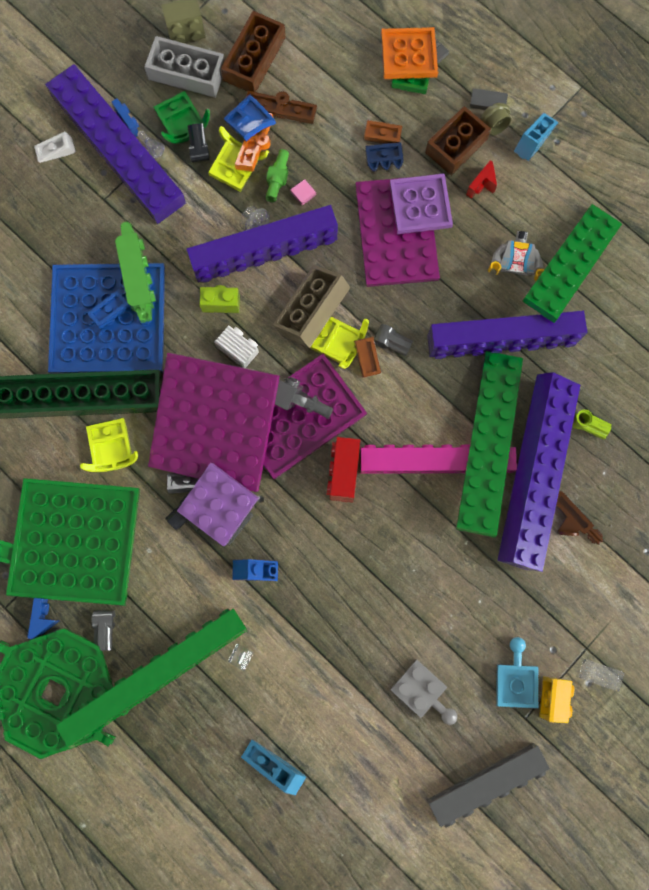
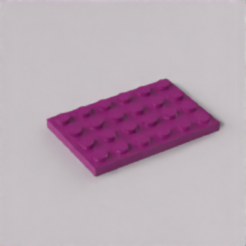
M393 179L356 182L366 287L439 281L440 275L434 230L397 234L390 190V180Z
M321 354L288 378L293 377L299 380L300 385L304 386L302 392L312 398L315 395L318 396L320 402L334 410L328 419L314 411L308 413L307 408L297 404L288 410L276 404L274 405L263 464L274 480L367 415L365 409L324 354Z

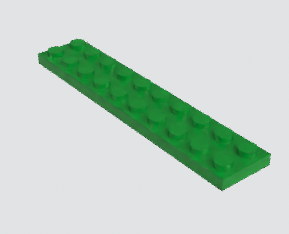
M490 351L485 353L456 530L495 538L497 536L523 358L491 353Z

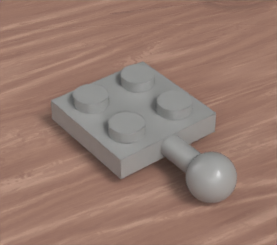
M416 659L391 688V691L420 718L432 706L441 714L442 721L445 724L453 725L457 721L456 711L444 707L437 700L446 690L447 686Z

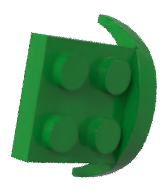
M185 91L154 106L157 116L168 132L166 134L162 131L161 135L165 140L174 144L190 140L188 125L203 123L205 129L210 119L209 109L205 110L202 118L200 117Z

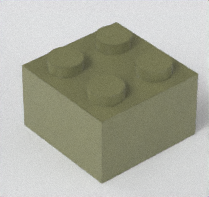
M179 0L161 5L170 40L186 43L206 38L197 0Z

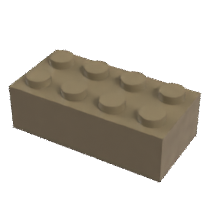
M313 265L273 326L283 337L310 348L349 291L350 286L341 274Z

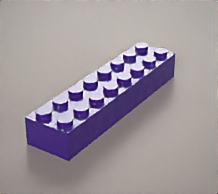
M331 205L186 249L198 283H205L218 276H228L231 272H242L251 266H261L267 261H278L287 255H297L303 250H313L323 244L330 245L337 240L338 224Z
M584 311L562 312L555 323L540 314L431 324L427 340L429 356L435 357V359H443L450 355L454 357H462L465 354L478 356L486 351L501 353L505 350L518 352L521 349L527 348L529 351L539 349V347L553 349L560 345L573 347L588 332Z

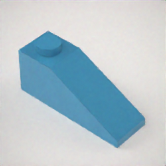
M543 113L523 134L514 152L522 159L529 161L557 126L558 122Z
M251 740L241 756L242 759L284 793L296 795L306 779V776L255 740Z

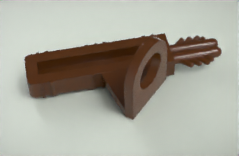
M559 491L556 505L567 517L558 529V534L579 536L578 531L580 530L583 534H588V539H590L591 543L600 545V542H603L601 538L603 536L600 531L593 529L594 525L565 493Z

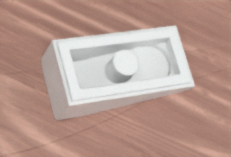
M66 132L34 146L39 163L76 152L72 137Z

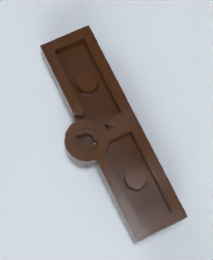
M247 91L246 97L249 95L253 96L268 113H273L274 117L314 124L317 111L316 104L297 100L290 101L289 94L285 91L278 92L276 96Z

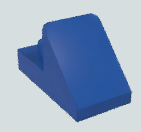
M34 598L27 639L40 637L60 621L45 619V615L49 612L48 599Z

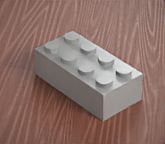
M155 36L144 68L148 80L216 98L222 80L221 67L225 62V58L222 53Z

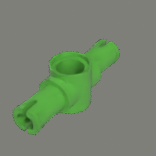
M285 149L279 150L276 162L273 163V166H269L267 182L269 187L266 200L269 202H276L279 189L282 185H286L288 177L286 163L289 152Z

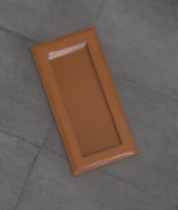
M373 336L355 340L354 343L362 377L381 374Z

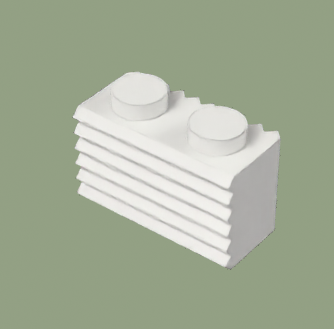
M227 326L214 342L220 351L242 368H246L259 353L257 343L251 338L248 340L244 338L243 332L237 327L233 329Z

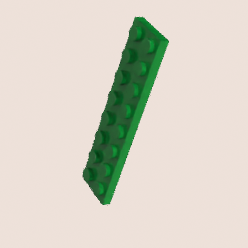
M591 204L522 302L555 323L622 223L594 204Z

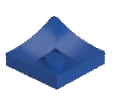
M251 95L246 97L223 118L245 141H248L261 130L276 124L275 119Z

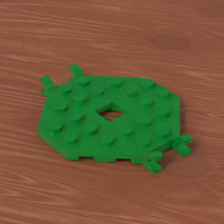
M67 628L14 646H10V644L1 640L0 652L5 654L0 664V720L4 729L5 741L39 759L72 749L66 746L56 725L60 723V718L66 714L77 712L79 710L78 707L84 702H92L97 699L96 695L105 689L109 691L113 688L103 651H100L99 646ZM50 679L66 688L59 705L41 697ZM102 728L75 747L95 740L109 747L110 744H113L116 736L103 732Z

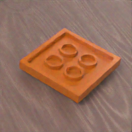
M434 27L381 30L384 79L438 77Z

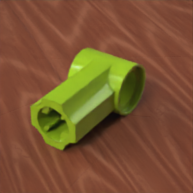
M584 409L575 413L572 427L578 430L582 429L604 440L610 433L612 424L593 416L589 410ZM579 416L584 418V424L579 421Z

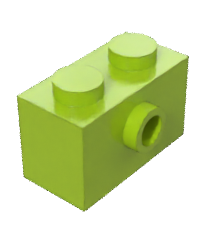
M223 285L200 287V308L202 312L239 313L240 294L238 288H226Z

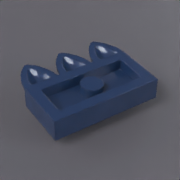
M401 142L365 146L367 166L373 172L377 170L378 165H381L386 171L391 164H394L398 170L402 167L403 152Z

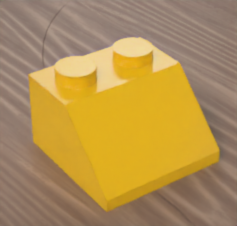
M543 676L540 718L549 722H569V718L572 717L570 701L571 697L574 696L572 681Z

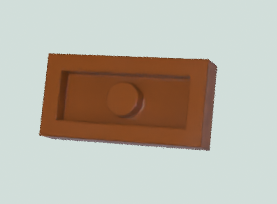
M367 120L364 140L385 144L400 143L402 126Z

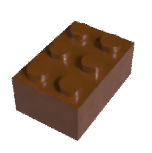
M463 106L427 142L425 153L452 176L487 141L491 128Z

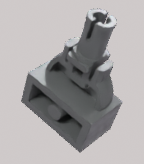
M293 377L279 380L275 400L276 405L288 410L297 404L307 408L308 413L314 411L328 419L330 418L334 409L320 402L318 396L315 395L312 398L302 392L304 386L300 385L299 380Z

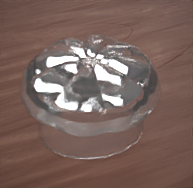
M252 205L248 206L241 216L240 228L245 231L268 224L270 221L268 211L264 208L258 209Z

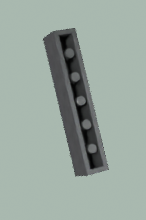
M532 743L427 799V802L439 826L449 827L456 822L457 818L461 816L465 818L472 815L474 809L480 806L481 808L489 806L492 803L491 800L497 797H506L510 794V790L515 787L519 789L526 786L530 779L543 777L546 775L545 771L550 768L539 746Z

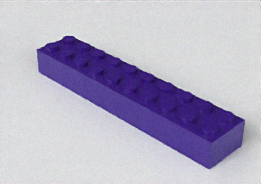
M75 64L45 84L51 97L157 224L186 204L182 191Z
M554 372L537 374L497 559V561L518 568L543 572L581 386Z

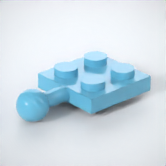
M515 637L510 641V649L514 652L513 665L497 664L496 706L538 708V667L522 666V652L526 648V643L520 637Z

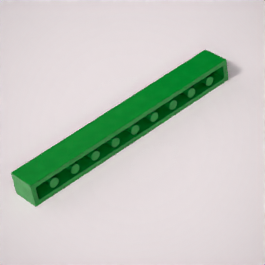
M235 609L224 610L219 614L220 618L215 621L209 620L202 625L203 629L197 633L195 631L185 636V641L180 644L178 642L167 648L168 652L162 656L161 654L154 656L150 659V664L145 667L143 665L132 671L133 675L127 679L125 677L119 679L114 683L115 687L109 691L107 689L101 691L96 695L97 699L94 701H86L78 707L79 710L74 714L68 713L60 718V723L56 725V728L68 748L75 747L246 633L247 628Z

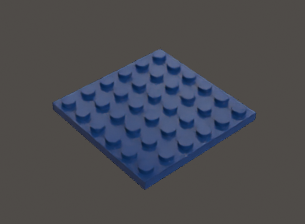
M150 263L149 267H146L147 273H150L152 278L150 290L154 291L156 301L153 302L152 321L141 323L137 312H134L129 307L102 329L96 325L87 313L117 290L127 301L120 264L53 265L48 373L158 369L163 373L164 263Z

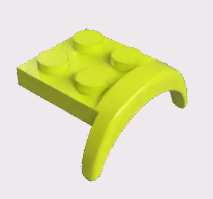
M221 126L219 134L225 144L209 170V176L241 192L252 172L236 170L235 162L242 143L233 138ZM261 151L258 161L264 160L269 151Z
M330 317L310 349L324 354L326 357L338 362V367L346 369L357 355L354 341L365 338L369 320H363L359 331Z
M124 418L86 426L93 464H80L82 470L88 472H108L125 468L137 461L138 452L134 451L133 454L131 452Z

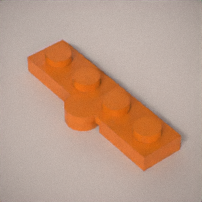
M271 126L256 133L248 141L244 140L235 162L236 170L254 171L261 150H266L271 145L268 136Z

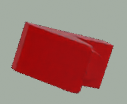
M491 160L468 187L466 195L472 199L475 194L479 195L483 188H486L493 194L495 193L497 180L494 164Z

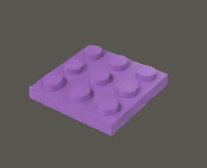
M445 174L390 180L397 234L452 228L453 222Z
M210 463L177 511L219 544L226 546L259 497L215 464Z

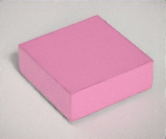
M305 179L291 189V194L301 205H304L316 195L315 190Z

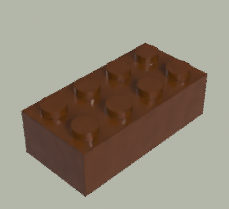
M252 11L221 67L223 81L245 91L257 92L286 38L285 24Z

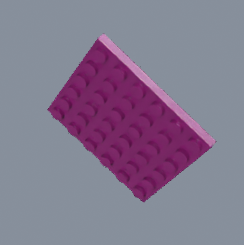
M167 353L148 467L200 479L209 464L213 463L248 490L258 492L280 375Z

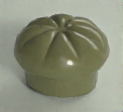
M495 103L482 113L480 120L491 128L490 135H498L509 126L512 120L509 115L510 108L505 103Z

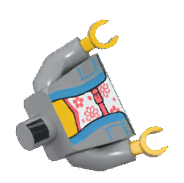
M517 231L515 241L509 240L500 245L493 253L491 265L488 268L489 273L491 269L496 270V275H498L499 271L525 276H533L535 273L534 281L538 280V276L544 271L543 261L539 251L535 248V244L526 243L528 232Z

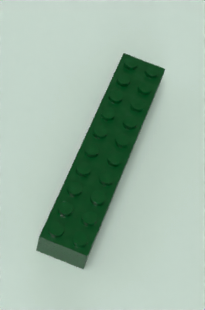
M158 369L0 376V419L157 412L163 375Z

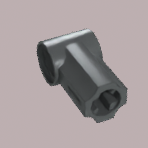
M385 324L380 325L374 337V343L384 349L389 348L404 356L407 355L413 343V340L396 333L392 327Z
M93 611L94 643L99 646L100 651L112 650V636L115 627L113 617L116 616L115 611Z

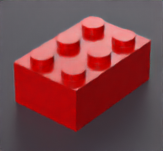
M337 437L336 442H332L331 457L335 458L334 462L330 461L329 476H332V481H328L327 495H330V500L350 503L354 501L360 439Z

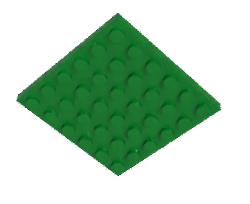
M23 478L6 595L126 606L140 489ZM18 546H21L23 548L16 563Z

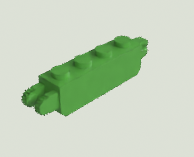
M123 222L120 225L122 236H118L115 243L127 302L131 310L137 312L140 322L145 323L152 321L153 302L156 301L154 291L150 290L152 278L146 270V267H149L147 256H143L142 251L145 250L143 238L139 239L137 232L134 233L131 223Z

